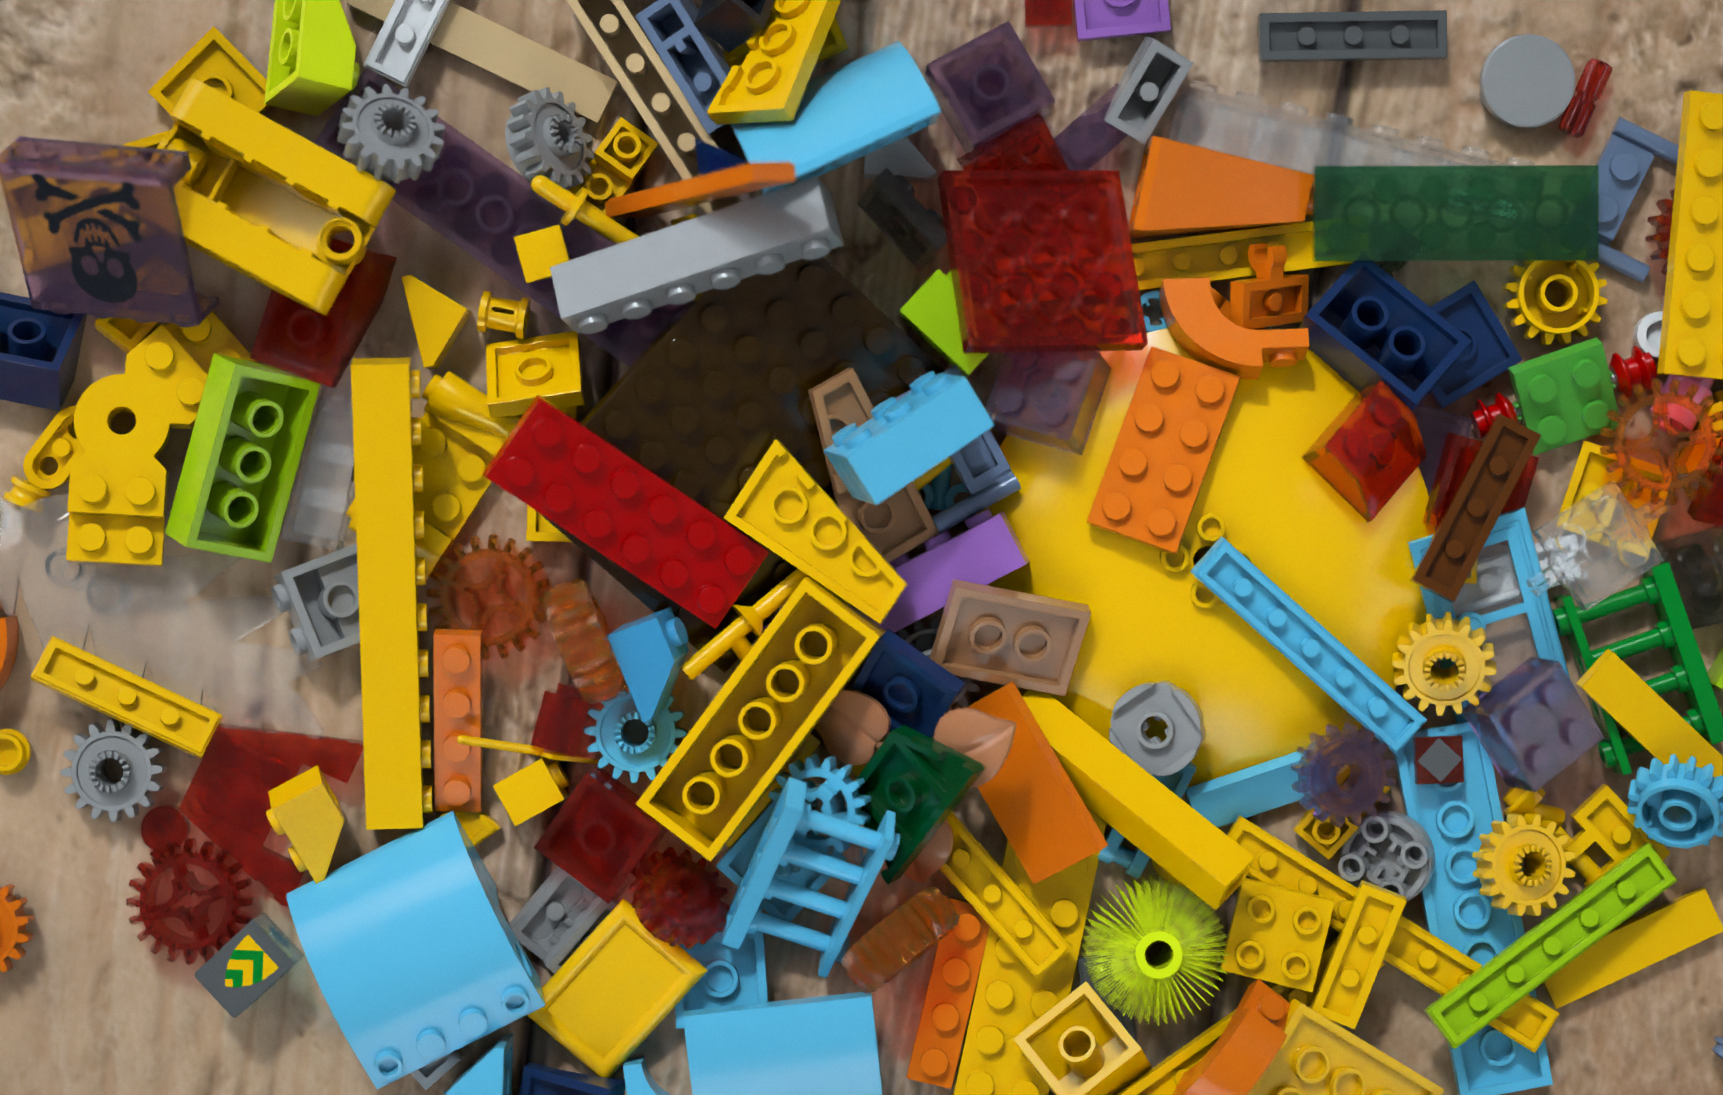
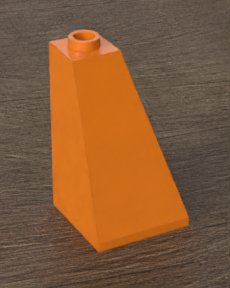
M1152 136L1144 148L1126 237H1158L1303 223L1306 215L1313 216L1315 212L1319 189L1312 187L1314 175Z

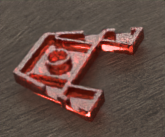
M220 723L178 810L221 850L225 849L244 867L243 870L255 881L261 882L274 894L273 898L281 905L288 907L286 894L297 889L304 872H299L292 859L263 846L272 827L266 815V811L271 809L268 791L296 777L302 764L312 768L318 765L322 773L347 784L364 750L363 741Z

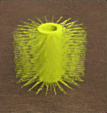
M1149 875V883L1147 881V885L1146 879L1144 882V878H1142V887L1140 884L1138 885V882L1134 885L1136 897L1132 888L1124 881L1136 910L1135 912L1125 893L1116 885L1135 921L1112 893L1111 895L1132 921L1134 927L1105 898L1104 900L1131 928L1098 903H1096L1098 907L1118 924L1091 910L1096 918L1106 925L1093 920L1089 922L1095 928L1087 930L1090 936H1084L1083 938L1088 943L1081 944H1089L1082 946L1098 947H1083L1096 949H1085L1094 952L1082 954H1087L1083 956L1100 955L1085 958L1102 957L1088 959L1095 961L1087 963L1109 961L1088 967L1092 968L1090 970H1094L1089 973H1097L1091 977H1096L1091 981L1095 979L1098 981L1111 974L1099 981L1095 988L1101 985L1104 989L1100 994L1105 990L1109 993L1118 985L1111 993L1112 997L1115 1000L1117 999L1115 1009L1119 1004H1122L1129 993L1122 1007L1124 1006L1122 1012L1126 1007L1125 1014L1132 1005L1131 1011L1134 1006L1132 1015L1134 1011L1136 1015L1140 1001L1139 1009L1141 1002L1142 1007L1139 1018L1141 1014L1142 1016L1144 1015V1009L1146 1016L1147 1009V1017L1149 1011L1148 1024L1150 1012L1153 1018V1009L1155 1021L1156 1000V1023L1158 1005L1159 1026V1014L1162 1019L1164 1015V1022L1166 1018L1167 1024L1166 1010L1170 1016L1172 1015V1019L1176 1020L1172 1001L1176 1010L1185 1020L1173 990L1174 987L1182 1003L1194 1016L1174 978L1199 1009L1200 1007L1174 973L1202 999L1203 997L1178 971L1211 996L1213 995L1208 989L1191 975L1218 989L1208 977L1201 973L1221 980L1212 970L1223 972L1225 970H1222L1223 968H1220L1216 962H1228H1221L1226 960H1220L1223 959L1219 958L1222 956L1217 955L1230 954H1216L1228 952H1202L1226 950H1195L1223 949L1210 947L1224 946L1219 945L1221 943L1212 942L1224 941L1218 939L1225 937L1216 939L1212 938L1219 936L1210 937L1213 935L1201 937L1218 932L1215 930L1220 929H1213L1218 926L1211 927L1219 921H1214L1217 918L1212 919L1213 917L1200 923L1210 917V914L1215 910L1209 912L1212 908L1207 910L1206 908L1209 905L1203 901L1190 914L1202 901L1200 900L1201 898L1194 903L1191 899L1195 898V893L1192 894L1191 891L1189 894L1188 892L1179 906L1186 892L1184 893L1186 887L1183 892L1182 887L1180 892L1176 894L1178 886L1176 887L1175 884L1173 891L1171 888L1168 898L1169 890L1167 893L1169 881L1168 883L1165 881L1164 891L1162 884L1161 891L1160 876L1159 882L1157 881V896L1155 880V906L1153 878L1152 906V876L1150 891ZM1163 941L1162 950L1158 955L1145 957V951L1152 942Z

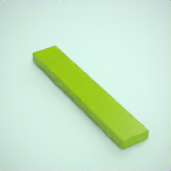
M1644 843L1424 1009L1425 1013L1450 1047L1456 1049L1677 881L1650 843Z

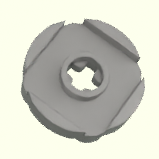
M1169 681L1146 682L1135 686L1122 695L1112 711L1111 728H1109L1110 743L1151 775L1168 776L1183 769L1195 758L1205 738L1203 716L1198 704L1184 689L1177 687ZM1153 716L1157 721L1163 719L1167 723L1168 727L1165 729L1167 738L1164 741H1161L1157 736L1150 739L1146 735L1145 731L1150 727L1147 721L1149 717Z

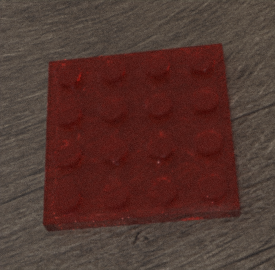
M943 170L940 173L937 181L963 353L1141 351L1148 344L1119 170Z

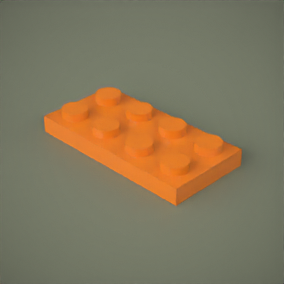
M1151 346L1089 513L1087 524L1177 555L1241 376Z

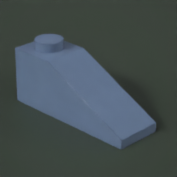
M657 0L635 15L704 129L708 135H712L726 124L716 125L707 114V111L729 74L730 68L718 43L694 24L699 10L692 0Z

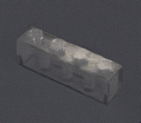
M319 355L317 364L311 363L306 376L321 384L281 526L283 528L281 539L333 550L344 548L350 517L346 516V512L353 502L355 494V482L351 481L354 466L351 387L352 362Z

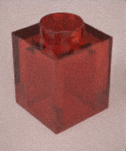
M558 683L557 690L550 688L545 690L530 745L574 757L580 754L585 735L584 728L587 727L590 716L588 712L592 708L594 701L584 698L585 689Z

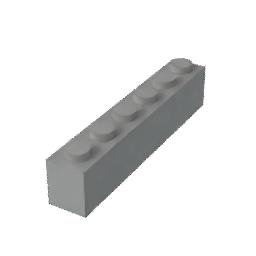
M814 177L552 266L550 270L561 319L578 334H593L604 330L607 324L624 318L638 319L645 317L651 313V309L665 304L687 303L693 300L698 293L713 288L718 290L732 288L740 283V279L758 273L763 275L773 274L781 271L785 264L803 258L812 260L824 257L830 252V249L842 246L843 241L831 193L818 177Z

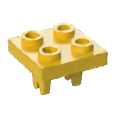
M1245 878L1239 887L1226 940L1228 945H1225L1224 948L1226 950L1224 952L1228 953H1223L1230 955L1222 956V960L1226 961L1221 962L1228 963H1221L1220 968H1223L1222 970L1313 993L1335 904L1334 899Z

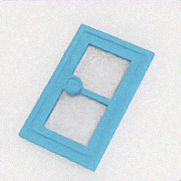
M1525 507L1501 513L1470 571H1477V584L1464 583L1455 602L1452 603L1419 586L1427 614L1431 613L1435 619L1443 618L1446 612H1451L1452 619L1458 621L1467 616L1470 618L1473 630L1481 627L1485 630L1486 639L1483 644L1493 643L1495 656L1490 660L1496 662L1497 671L1496 675L1487 676L1491 680L1492 689L1490 692L1477 690L1480 702L1477 706L1465 700L1462 702L1461 714H1457L1453 709L1456 723L1479 718L1484 719L1573 691ZM1434 534L1407 542L1414 569L1417 568ZM1443 657V659L1439 658L1442 669L1450 668L1456 663L1451 661L1450 658L1449 660L1446 657Z

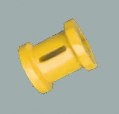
M484 290L479 305L477 331L486 332L488 328L515 333L516 338L524 339L529 322L531 299L523 297L521 301L493 297L491 291Z

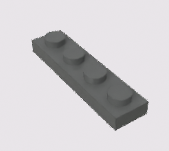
M1447 10L1260 13L1258 15V62L1443 60L1447 58Z

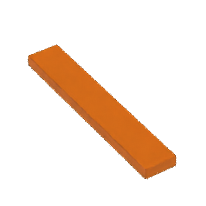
M752 162L611 198L605 202L606 216L610 218L649 217L796 181L795 164H791V162Z

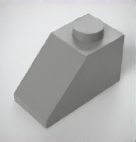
M1146 35L1121 77L1104 121L1145 145L1194 63Z

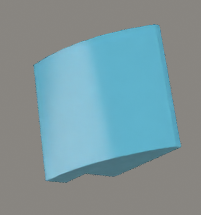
M896 41L808 81L792 121L730 125L748 163L791 162V164H795L796 181L761 189L762 195L814 177H819L929 127L937 122L941 109L907 49L901 42Z
M872 991L684 1012L683 1021L692 1095H883Z

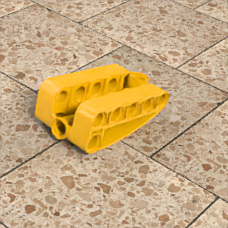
M191 78L170 115L175 122L174 126L159 143L153 155L151 167L148 168L142 165L132 181V184L135 186L133 196L139 201L141 209L132 210L127 204H121L130 213L153 227L264 286L326 316L353 267L364 258L367 250L366 244L394 197L396 190L384 181L374 179V176L364 170L358 171L356 169L357 166L216 89ZM341 232L353 234L355 242L350 251L343 254L331 251L332 239Z

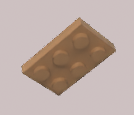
M953 579L930 659L954 676L1003 685L1013 681L1016 687L1065 696L1091 611L1086 604Z

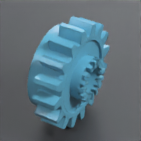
M618 683L615 685V698L603 692L599 699L604 708L602 710L591 708L588 712L592 718L597 720L596 725L584 728L585 734L596 737V742L587 747L588 753L600 751L603 757L599 760L597 766L599 769L609 763L615 766L612 778L616 780L623 771H628L631 783H637L640 772L645 771L652 781L657 776L656 766L660 765L663 767L669 760V753L673 754L678 748L679 744L675 743L676 738L687 736L688 730L677 727L676 723L685 715L684 711H672L670 705L675 697L671 694L666 708L652 720L644 722L649 731L647 740L640 744L632 743L625 737L624 725L628 720L639 719L642 721L630 691L627 692L623 684Z
M1675 754L1670 755L1669 764H1663L1657 758H1653L1650 770L1639 767L1636 779H1631L1627 797L1629 799L1627 811L1629 814L1636 815L1634 821L1636 828H1642L1648 835L1647 838L1653 839L1665 846L1691 849V847L1701 844L1709 845L1710 839L1714 835L1718 837L1723 836V776L1713 777L1714 765L1711 763L1705 765L1702 769L1697 767L1696 757L1693 756L1687 760L1686 764L1679 763V759Z

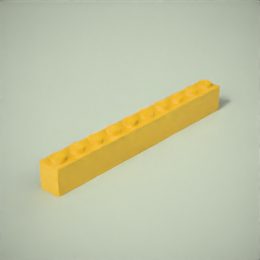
M411 357L353 358L351 363L366 830L423 828L424 813H433L432 785H424L423 768L432 767L431 740H422V723H430V695H421L420 677H429L428 649H419V631H428L427 603H418V585H426V557H417L416 539H425L424 511H415V493L424 491L423 464H414L413 447L422 446V418L413 417L412 399H421L420 370H411Z

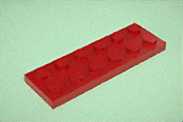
M539 395L535 397L483 472L487 479L715 629L770 553L764 546Z

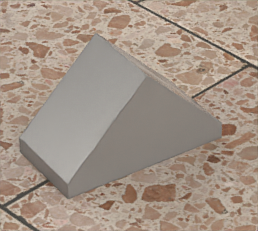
M907 137L865 155L864 178L929 183L937 174L936 170Z

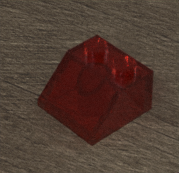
M1380 380L1357 392L1302 458L1367 522H1370L1425 459L1427 453L1414 412Z

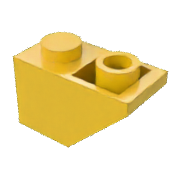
M317 765L268 791L271 809L266 811L268 820L276 834L280 836L286 833L293 846L289 847L288 851L299 872L302 873L308 870L316 884L325 880L344 823L340 802Z

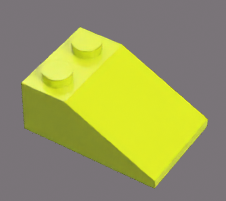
M340 0L274 1L264 104L318 116L355 88L359 77V64L355 62L356 44Z

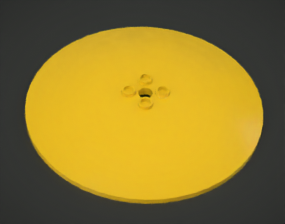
M1169 328L1130 337L1107 346L1079 361L1052 381L1028 405L1011 427L1000 445V449L1011 471L1019 481L1021 489L986 508L990 509L993 516L1004 511L1029 559L1026 565L987 584V586L1086 604L1091 611L1066 695L1049 694L1110 742L1109 728H1111L1112 711L1116 702L1127 691L1142 683L1169 681L1177 687L1184 689L1198 704L1202 712L1205 728L1204 741L1201 743L1197 755L1191 761V763L1196 765V771L1187 788L1314 745L1318 746L1322 757L1352 737L1363 725L1196 578L1190 570L1194 567L1193 558L1196 551L1204 546L1212 547L1222 536L1395 690L1397 685L1394 682V672L1398 668L1392 666V653L1401 652L1397 648V638L1399 636L1408 638L1410 635L1409 624L1414 622L1420 626L1426 622L1427 614L1419 585L1410 581L1415 569L1407 542L1435 533L1434 517L1428 491L1417 461L1402 433L1389 415L1345 381L1313 351L1308 350L1304 360H1298L1297 364L1289 367H1273L1269 365V361L1263 362V368L1258 380H1240L1178 553L1174 555L1087 524V519L1151 346L1194 361L1196 360L1179 345ZM1017 687L1022 696L1029 690ZM1153 716L1149 717L1147 721L1150 727L1145 731L1146 735L1150 739L1157 736L1161 741H1164L1167 738L1165 734V729L1168 727L1167 723L1163 719L1157 721Z

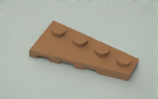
M847 368L808 390L823 450L834 444L831 437L839 430L853 423H856L859 427L873 418L870 411L874 407L853 368ZM824 453L836 504L888 562L939 534L913 481L878 505L867 503L851 496Z

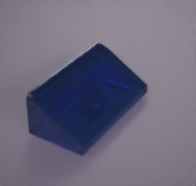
M695 139L700 176L748 164L746 160Z

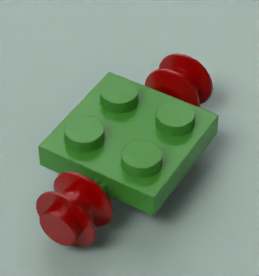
M1595 337L1508 367L1516 402L1511 403L1508 398L1500 393H1496L1495 404L1486 407L1481 400H1476V411L1470 412V417L1478 438L1485 437L1495 416L1499 413L1517 423L1521 421L1523 426L1541 435L1532 452L1535 456L1622 426L1613 389L1616 388L1626 397L1632 396L1633 386L1641 384L1646 390H1651L1652 379L1657 378V369L1649 352L1642 353L1637 346L1632 347L1631 357L1623 359L1618 353H1613L1608 369L1603 343Z

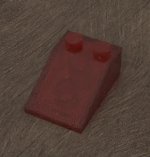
M335 236L331 242V251L338 254L346 253L351 250L354 242ZM367 247L364 258L353 267L326 316L271 289L250 358L336 388L383 303L397 257Z

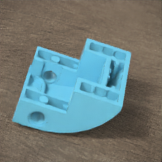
M454 811L423 825V828H417L327 873L325 880L317 884L313 880L286 894L299 940L317 983L345 1038L376 1089L406 1076L545 1006L540 977L501 912L496 883Z

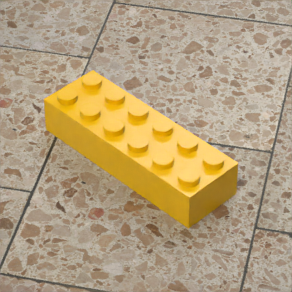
M810 576L805 577L654 778L636 805L711 862L744 822L775 778L780 774L874 649L879 638L886 630Z

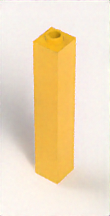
M1029 689L1022 696L1085 806L1214 910H1217L1244 882L1254 861V856L1049 693Z

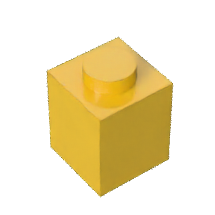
M542 757L493 785V788L512 822L517 826L564 800L568 796L565 787L569 786L570 782L557 760L550 763L548 758Z

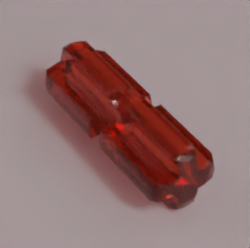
M1594 58L1587 62L1574 90L1577 95L1572 97L1559 123V130L1575 138L1584 135L1596 109L1594 102L1598 99L1600 100L1613 71L1612 66Z

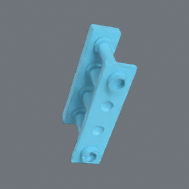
M789 777L725 914L721 944L739 949L746 933L754 934L757 930L820 951L818 976L827 978L834 962L842 963L850 942L848 934L884 861L893 860L899 846L900 834L894 832L896 813L889 810L886 811L877 831L812 810L811 804L805 802L807 783ZM804 828H808L868 848L860 866L795 845V840L792 839L795 829L803 831ZM789 862L849 882L851 885L844 899L841 900L778 879V873H775L779 864L786 866ZM772 897L835 918L826 934L762 913V907L759 906L762 899L770 900Z

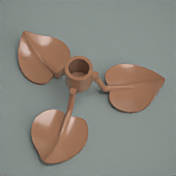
M843 688L819 720L821 736L829 752L836 756V759L851 765H862L870 761L876 753V747L880 748L884 742L882 738L888 734L891 728V719L880 702L865 693ZM957 708L940 718L935 728L934 740L982 763L985 770L971 786L978 787L990 781L1006 761L1014 740L1016 723L996 718L976 709ZM947 819L908 867L904 875L916 882L924 883L946 863L953 848V832Z

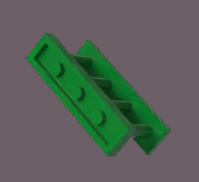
M1657 561L1641 567L1644 578L1639 580V585L1576 607L1572 596L1559 595L1553 597L1556 609L1552 610L1557 631L1560 636H1567L1580 677L1587 672L1607 649L1614 652L1622 660L1660 646L1664 650L1669 648L1674 666L1669 668L1670 673L1644 682L1659 696L1675 690L1679 694L1684 692L1690 710L1685 711V716L1682 718L1709 744L1714 745L1723 741V717L1669 562ZM1645 602L1648 606L1654 605L1659 622L1654 624V629L1590 651L1581 624ZM1587 695L1602 738L1601 741L1597 742V748L1606 768L1612 767L1613 772L1623 776L1633 773L1627 756L1644 751L1645 749L1631 735L1620 738L1615 720Z

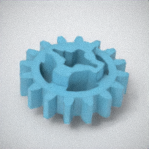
M817 754L807 757L805 765L800 760L788 765L790 773L784 771L775 778L783 788H776L769 792L768 797L778 802L789 777L806 782L804 778L822 777L827 779L823 784H815L811 780L806 782L805 802L811 804L812 810L816 811L818 807L816 799H820L824 803L821 807L823 814L856 825H864L871 818L869 814L861 811V807L871 801V796L860 795L858 789L862 787L865 780L863 778L854 781L850 779L849 775L853 768L851 764H847L840 770L837 769L836 756H829L823 761L822 765ZM844 797L847 803V808L845 807ZM774 808L768 811L769 817H771ZM804 828L803 831L795 829L792 839L795 840V845L801 843L804 848L816 851L818 848L819 853L828 856L833 854L834 848L841 854L851 847L850 842L832 836L813 834L814 830Z

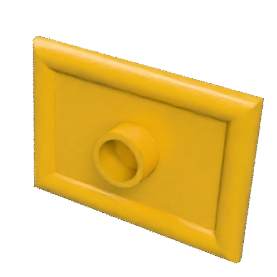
M623 898L542 987L545 1006L527 1016L596 1075L610 1078L708 970Z

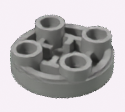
M1535 34L1511 37L1494 48L1483 63L1479 79L1480 101L1497 120L1507 126L1518 129L1542 127L1559 117L1572 99L1575 89V72L1572 62L1567 53L1549 38Z
M1394 811L1372 813L1359 820L1357 823L1360 827L1341 847L1338 863L1340 875L1357 888L1361 880L1403 895L1407 901L1417 896L1429 883L1435 867L1434 847L1424 828L1411 817Z

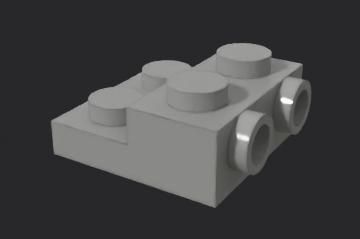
M357 543L290 568L274 576L277 585L271 587L272 597L281 613L289 612L295 627L288 631L289 639L298 656L305 654L310 663L360 643Z

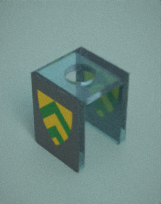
M263 912L252 919L195 972V978L232 1017L236 1018L305 955L270 917Z

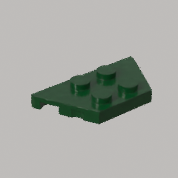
M906 725L891 731L856 778H863L865 780L862 787L858 789L859 794L871 796V801L861 807V811L871 816L870 821L864 824L865 828L877 831L887 810L896 813L894 832L900 834L899 846L893 860H885L888 868L880 871L887 885L901 878L985 770L982 763Z

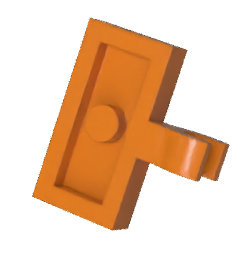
M1264 242L1250 244L1248 260L1251 267L1255 270L1257 278L1231 281L1230 321L1247 329L1302 322L1308 313L1309 275L1302 273L1284 274V265L1287 260L1285 245L1268 247L1267 243Z

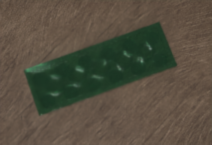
M1599 165L1314 166L1313 262L1598 260Z

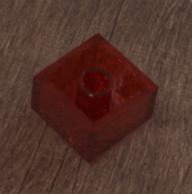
M598 767L584 775L534 848L609 904L622 896L668 829L636 805L640 799L639 795L619 780L612 778V775L603 768L599 769Z

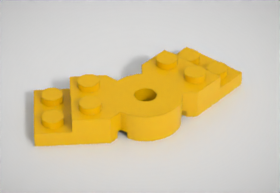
M200 297L167 325H160L126 354L125 374L110 375L97 380L84 391L78 400L74 412V430L85 452L70 464L67 507L69 524L66 560L68 562L163 567L169 473L156 458L165 449L170 438L171 428L191 430L194 428L214 353L257 362ZM120 412H130L136 417V424L133 430L123 435L114 433L111 430V421L114 416Z

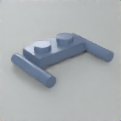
M1619 117L1566 226L1559 236L1558 242L1567 243L1568 247L1575 251L1583 249L1586 251L1585 256L1642 283L1650 270V266L1610 247L1609 244L1614 240L1654 159L1653 154L1677 166L1679 145Z
M956 365L942 372L962 376ZM910 389L909 391L899 395L895 399L897 401L900 400L901 398L912 392V390ZM990 429L949 456L966 490L971 495L932 516V520L940 534L1021 489L1019 481L1011 471Z

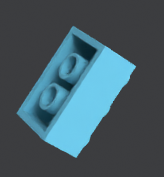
M930 371L909 385L912 392L898 401L895 397H891L881 402L870 411L873 418L859 427L856 423L850 424L831 437L834 444L823 451L853 498L878 505L995 426L966 377L947 373H938L936 375L934 371Z

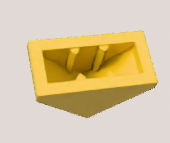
M412 275L403 276L401 279L423 367L429 370L439 368L472 311Z

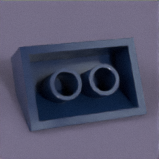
M1363 253L1359 255L1305 315L1298 328H1308V350L1318 355L1345 381L1401 426L1429 396L1472 342V340Z
M0 292L1 400L61 411L75 379L87 309Z

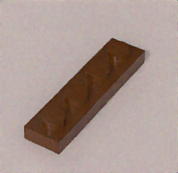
M1500 413L1495 416L1410 579L1411 582L1451 603L1455 602L1541 437L1540 434Z

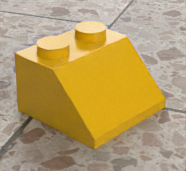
M1084 982L1013 1038L1014 1042L1055 1095H1115L1153 1068L1142 1048L1087 982Z

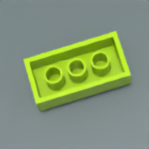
M214 353L165 534L188 548L272 563L321 383L297 371Z

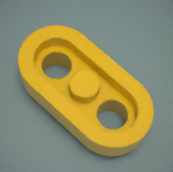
M69 406L59 411L27 452L24 458L23 469L26 478L34 486L41 489L62 487L69 481L70 464L85 452L77 437L72 433L76 406ZM49 457H53L58 463V469L52 475H49L44 470V462Z

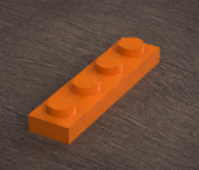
M435 629L433 634L434 811L481 812L483 807V747L459 744L457 738L460 735L483 738V630Z
M948 897L906 1073L907 1079L952 1089L990 927L974 907L964 899Z

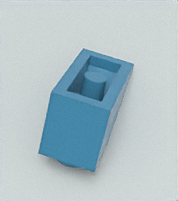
M671 607L623 624L607 635L643 723L652 720L666 708L681 671L680 666L684 663L689 651L686 645L688 642L686 628L678 617L675 618Z

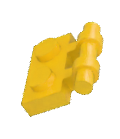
M1602 784L1570 814V817L1582 828L1575 836L1571 837L1560 825L1556 827L1553 833L1568 835L1569 839L1562 848L1564 851L1575 852V858L1566 861V865L1571 863L1586 879L1584 883L1586 887L1644 843H1650L1662 861L1670 854L1663 844L1647 838L1648 835L1642 828L1634 826L1636 815L1629 814L1627 811L1628 807L1605 784ZM1594 842L1610 858L1602 867H1599L1585 852Z

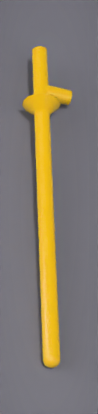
M991 408L986 411L995 425L990 429L993 430L1001 422L1002 417L997 409ZM949 457L913 480L917 491H920L952 464ZM797 568L753 606L732 605L739 617L680 666L681 670L692 681L730 648L742 662L753 647L746 638V635L752 631L760 638L763 634L764 620L787 602L801 581L808 575Z

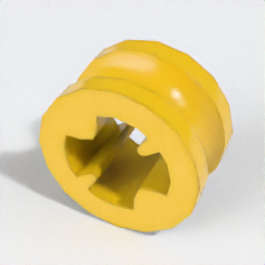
M13 475L10 480L13 484V489L10 492L6 491L3 498L23 508L43 513L45 507L42 505V500L45 497L49 498L52 491L41 489L31 484L29 480Z

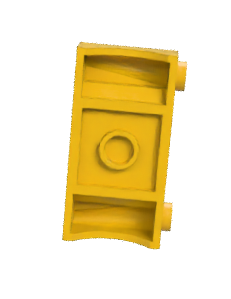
M448 371L443 378L436 374L425 388L421 396L427 401L424 407L426 412L422 417V446H413L414 464H423L424 491L415 493V511H424L425 539H416L417 557H426V579L432 578L493 482L487 479L483 472L522 417L518 415L491 418L487 405V394L451 371ZM354 499L346 512V516L352 519L348 528L356 533V507Z

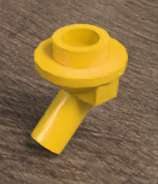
M1520 779L1502 798L1507 804L1502 812L1506 816L1511 813L1522 814L1523 817L1525 813L1538 814L1541 817V821H1554L1557 823L1556 826L1562 825L1565 820V811L1563 809L1540 803L1546 792L1535 779H1532L1527 784Z

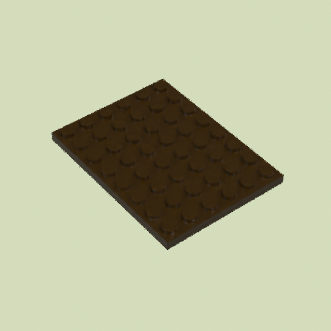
M824 257L812 260L803 258L785 264V267L779 272L767 275L758 273L740 279V283L732 288L722 290L713 288L696 294V297L681 310L582 420L581 424L728 522L724 519V516L775 439H778L836 503L808 390L847 368H853L873 407H876L891 397L896 398L911 389L909 385L920 376L930 371H934L937 375L945 370ZM543 516L654 613L671 607L675 618L678 617L686 628L688 642L698 651L739 617L734 608L731 607L717 628H713ZM765 547L770 553L733 605L753 606L795 571L797 567ZM784 604L764 620L763 626L772 622ZM751 631L746 635V638L752 644L757 636ZM730 648L713 664L726 673L737 661L738 657Z

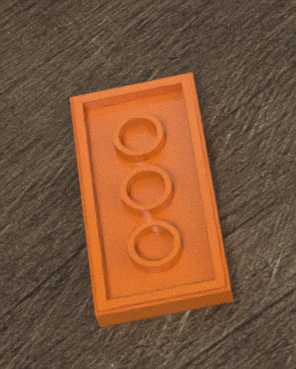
M1013 681L966 707L1016 723L1014 740L1006 761L998 773L987 783L978 786V789L1033 884L1070 867L1108 846Z

